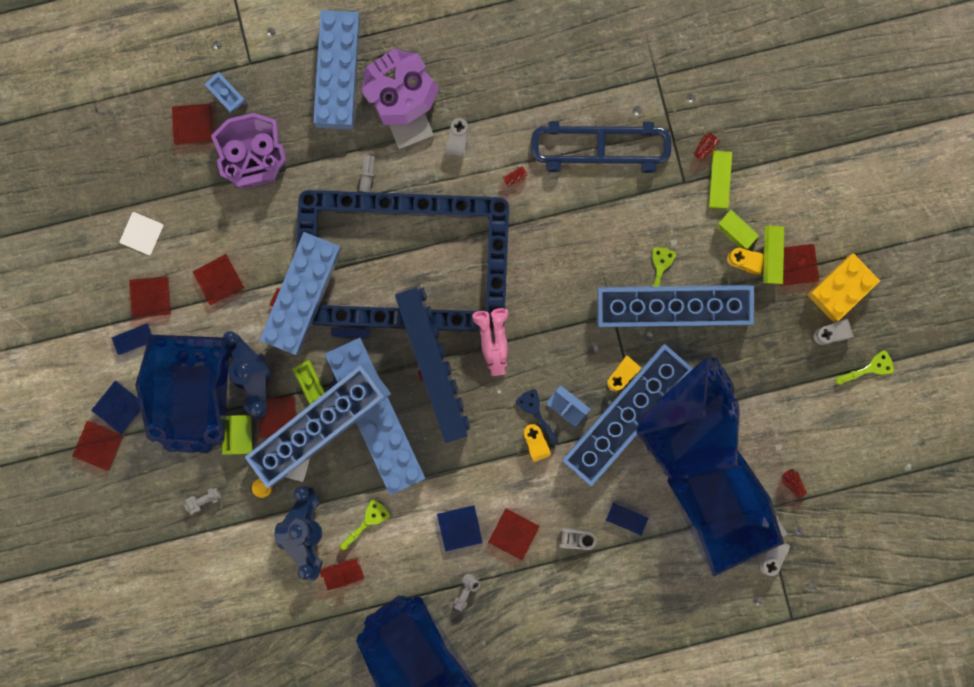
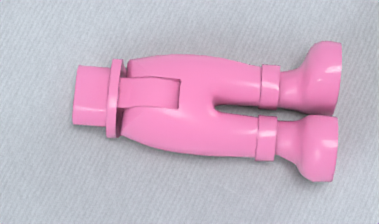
M504 308L495 309L491 313L494 325V342L491 336L489 313L478 311L472 315L473 322L481 328L482 352L487 362V368L490 369L491 376L506 374L508 345L503 324L509 314L508 310Z

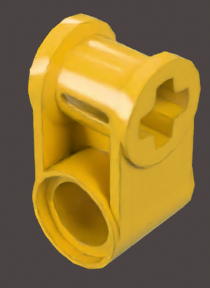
M736 248L728 253L726 260L732 267L751 274L761 275L764 265V254ZM738 254V258H740V260L736 261V257H734V255Z
M626 356L607 381L608 388L613 392L622 390L642 367L629 356ZM618 378L620 379L619 384L621 386L617 385L615 387L613 386L614 381L612 379L616 380Z
M534 424L526 426L524 437L533 462L552 456L540 428ZM530 428H533L534 431H538V433L535 434V438L527 436V434L530 433Z

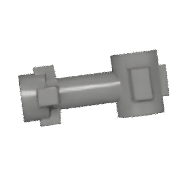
M210 488L207 490V495L197 500L195 496L184 501L186 511L190 515H194L201 511L200 506L210 501L213 503L218 502V499L221 498L219 490L217 488Z
M466 574L462 578V583L465 587L460 597H456L453 602V607L459 611H463L467 607L468 603L466 600L470 592H475L480 588L478 578L472 574Z

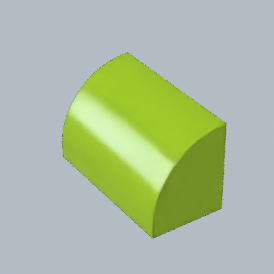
M730 210L716 225L722 233L742 249L747 250L759 236L733 210Z
M221 416L222 455L249 454L252 452L251 416Z

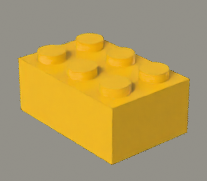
M853 253L833 269L807 296L832 322H836L870 292L880 280Z

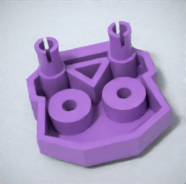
M394 48L364 69L363 83L360 91L369 104H374L383 125H407L430 110L439 87L424 71L425 64L418 53L404 52ZM394 69V79L384 76ZM410 78L415 79V85L409 84ZM386 94H390L392 96L391 101H387L385 99Z
M256 113L230 118L211 135L220 156L217 160L220 175L241 189L276 182L280 169L287 162L285 149L279 140L278 122L274 119ZM265 142L266 147L260 148V144ZM234 149L239 150L237 155L232 154ZM253 161L259 165L251 168Z

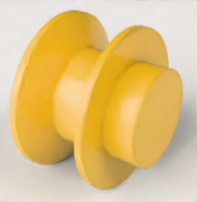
M257 479L252 485L254 495L259 498L269 496L273 490V486L266 488L261 479Z

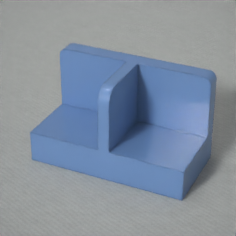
M219 72L204 84L231 114L240 105H247L245 99Z
M561 385L546 402L547 406L574 427L591 410Z

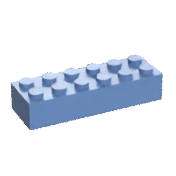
M321 10L313 121L316 128L354 130L361 24L359 12Z
M303 232L259 341L294 355H300L341 254L342 248L340 246Z

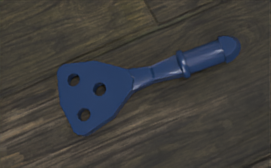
M533 389L523 393L516 400V405L524 412L533 415L539 421L542 432L545 433L549 442L552 445H557L558 438L554 435L550 425H547L541 416L540 399L537 391Z

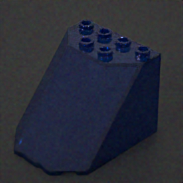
M149 335L135 384L147 439L152 442L157 441L161 443L163 449L168 452L208 453L212 450L213 446L224 442L229 366L227 337Z
M717 357L703 359L639 418L638 427L636 428L637 436L642 439L646 449L652 453L656 463H659L664 474L672 482L737 466L740 407L734 396L733 382Z
M710 445L703 450L688 455V457L677 460L674 466L675 470L669 476L667 483L703 560L713 577L784 544L771 497L737 448L729 447V449H722L718 445Z
M397 596L393 601L366 617L364 621L365 628L358 635L356 642L376 687H478L471 672L421 597H414L412 599L406 598V596Z

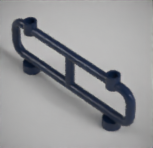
M549 121L548 126L538 127L532 133L531 152L535 160L546 163L547 172H560L561 163L641 164V172L654 173L656 172V164L666 162L671 156V136L666 129L654 127V122H643V127L560 126L558 121ZM541 134H597V156L541 155L539 153V136ZM605 134H643L645 136L658 134L664 139V152L661 156H605Z

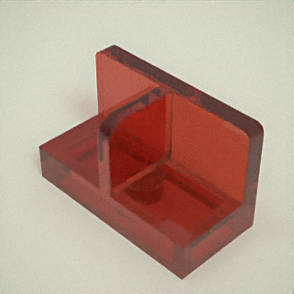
M358 557L321 568L320 570L321 578L324 577L327 590L344 587L364 579Z

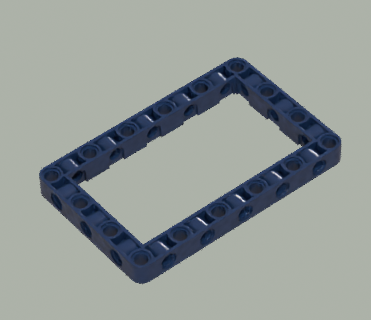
M305 190L299 195L296 249L303 232L318 237L317 214L321 211L350 214L373 212L376 215H397L398 213L428 217L449 215L454 218L488 217L489 245L486 312L489 313L491 320L493 310L505 309L509 203L504 198ZM307 197L314 198V202L311 205H305ZM346 198L352 199V204L349 207H345L342 204ZM383 200L390 201L388 208L380 207ZM422 201H426L429 204L425 210L418 208L419 203ZM459 203H465L467 208L464 211H458L456 206ZM497 204H502L505 210L498 213L494 210V207ZM501 242L504 247L502 250L496 251L493 248V244ZM498 279L502 282V286L499 289H494L491 286V282ZM320 305L312 325L406 329L399 308ZM432 309L434 317L431 320L433 325H437L438 330L480 332L481 328L472 320V315L478 311ZM341 311L347 313V318L344 321H338L337 315ZM378 313L385 314V320L382 323H378L375 320ZM454 316L462 318V323L459 326L452 324L451 320Z

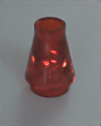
M708 132L706 135H703L693 155L702 161L719 147L720 140Z
M790 469L782 474V483L798 499L807 494L799 472Z

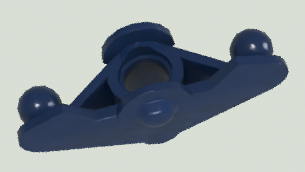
M227 331L223 335L222 354L234 359L228 368L229 377L235 386L245 389L247 393L242 407L252 418L262 419L267 413V379L272 377L263 352L256 354L234 331Z
M300 486L294 491V498L297 502L285 519L276 525L274 537L277 546L280 549H285L298 565V576L302 580L315 581L319 577L323 563L315 554V546L320 542L323 532L320 524L313 520V513L320 502L312 487Z

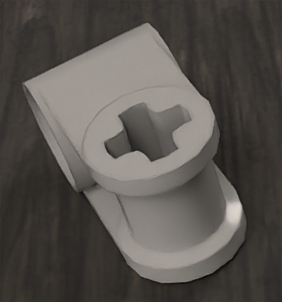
M457 118L452 122L446 143V154L465 156L468 124L464 119ZM459 124H462L464 129H461L460 132H457V128L455 127H459Z
M848 319L819 328L813 335L814 341L819 345L839 342L854 337ZM821 334H827V337L822 338Z
M561 527L562 538L559 544L560 548L591 550L596 546V537L592 532ZM589 535L593 538V543L590 546H585L582 543V539L584 536Z
M771 537L760 562L761 572L769 576L777 575L788 554L790 545ZM771 564L774 569L768 571L766 565Z

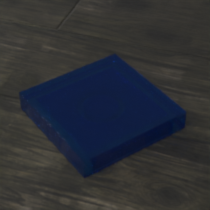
M115 380L91 411L118 433L123 434L145 407L146 403Z
M475 505L437 513L445 552L483 543Z

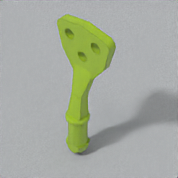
M655 247L652 250L653 263L656 268V278L653 286H660L661 276L672 265L676 252L667 248Z
M881 351L872 358L868 366L861 370L851 371L843 376H838L835 379V383L843 385V383L856 380L861 375L871 372L880 375L892 374L894 372L892 359L887 351Z
M372 500L366 509L364 521L360 527L353 533L350 532V535L340 543L339 549L341 551L347 550L358 539L357 537L365 528L370 525L380 524L388 519L390 514L385 507L376 500Z

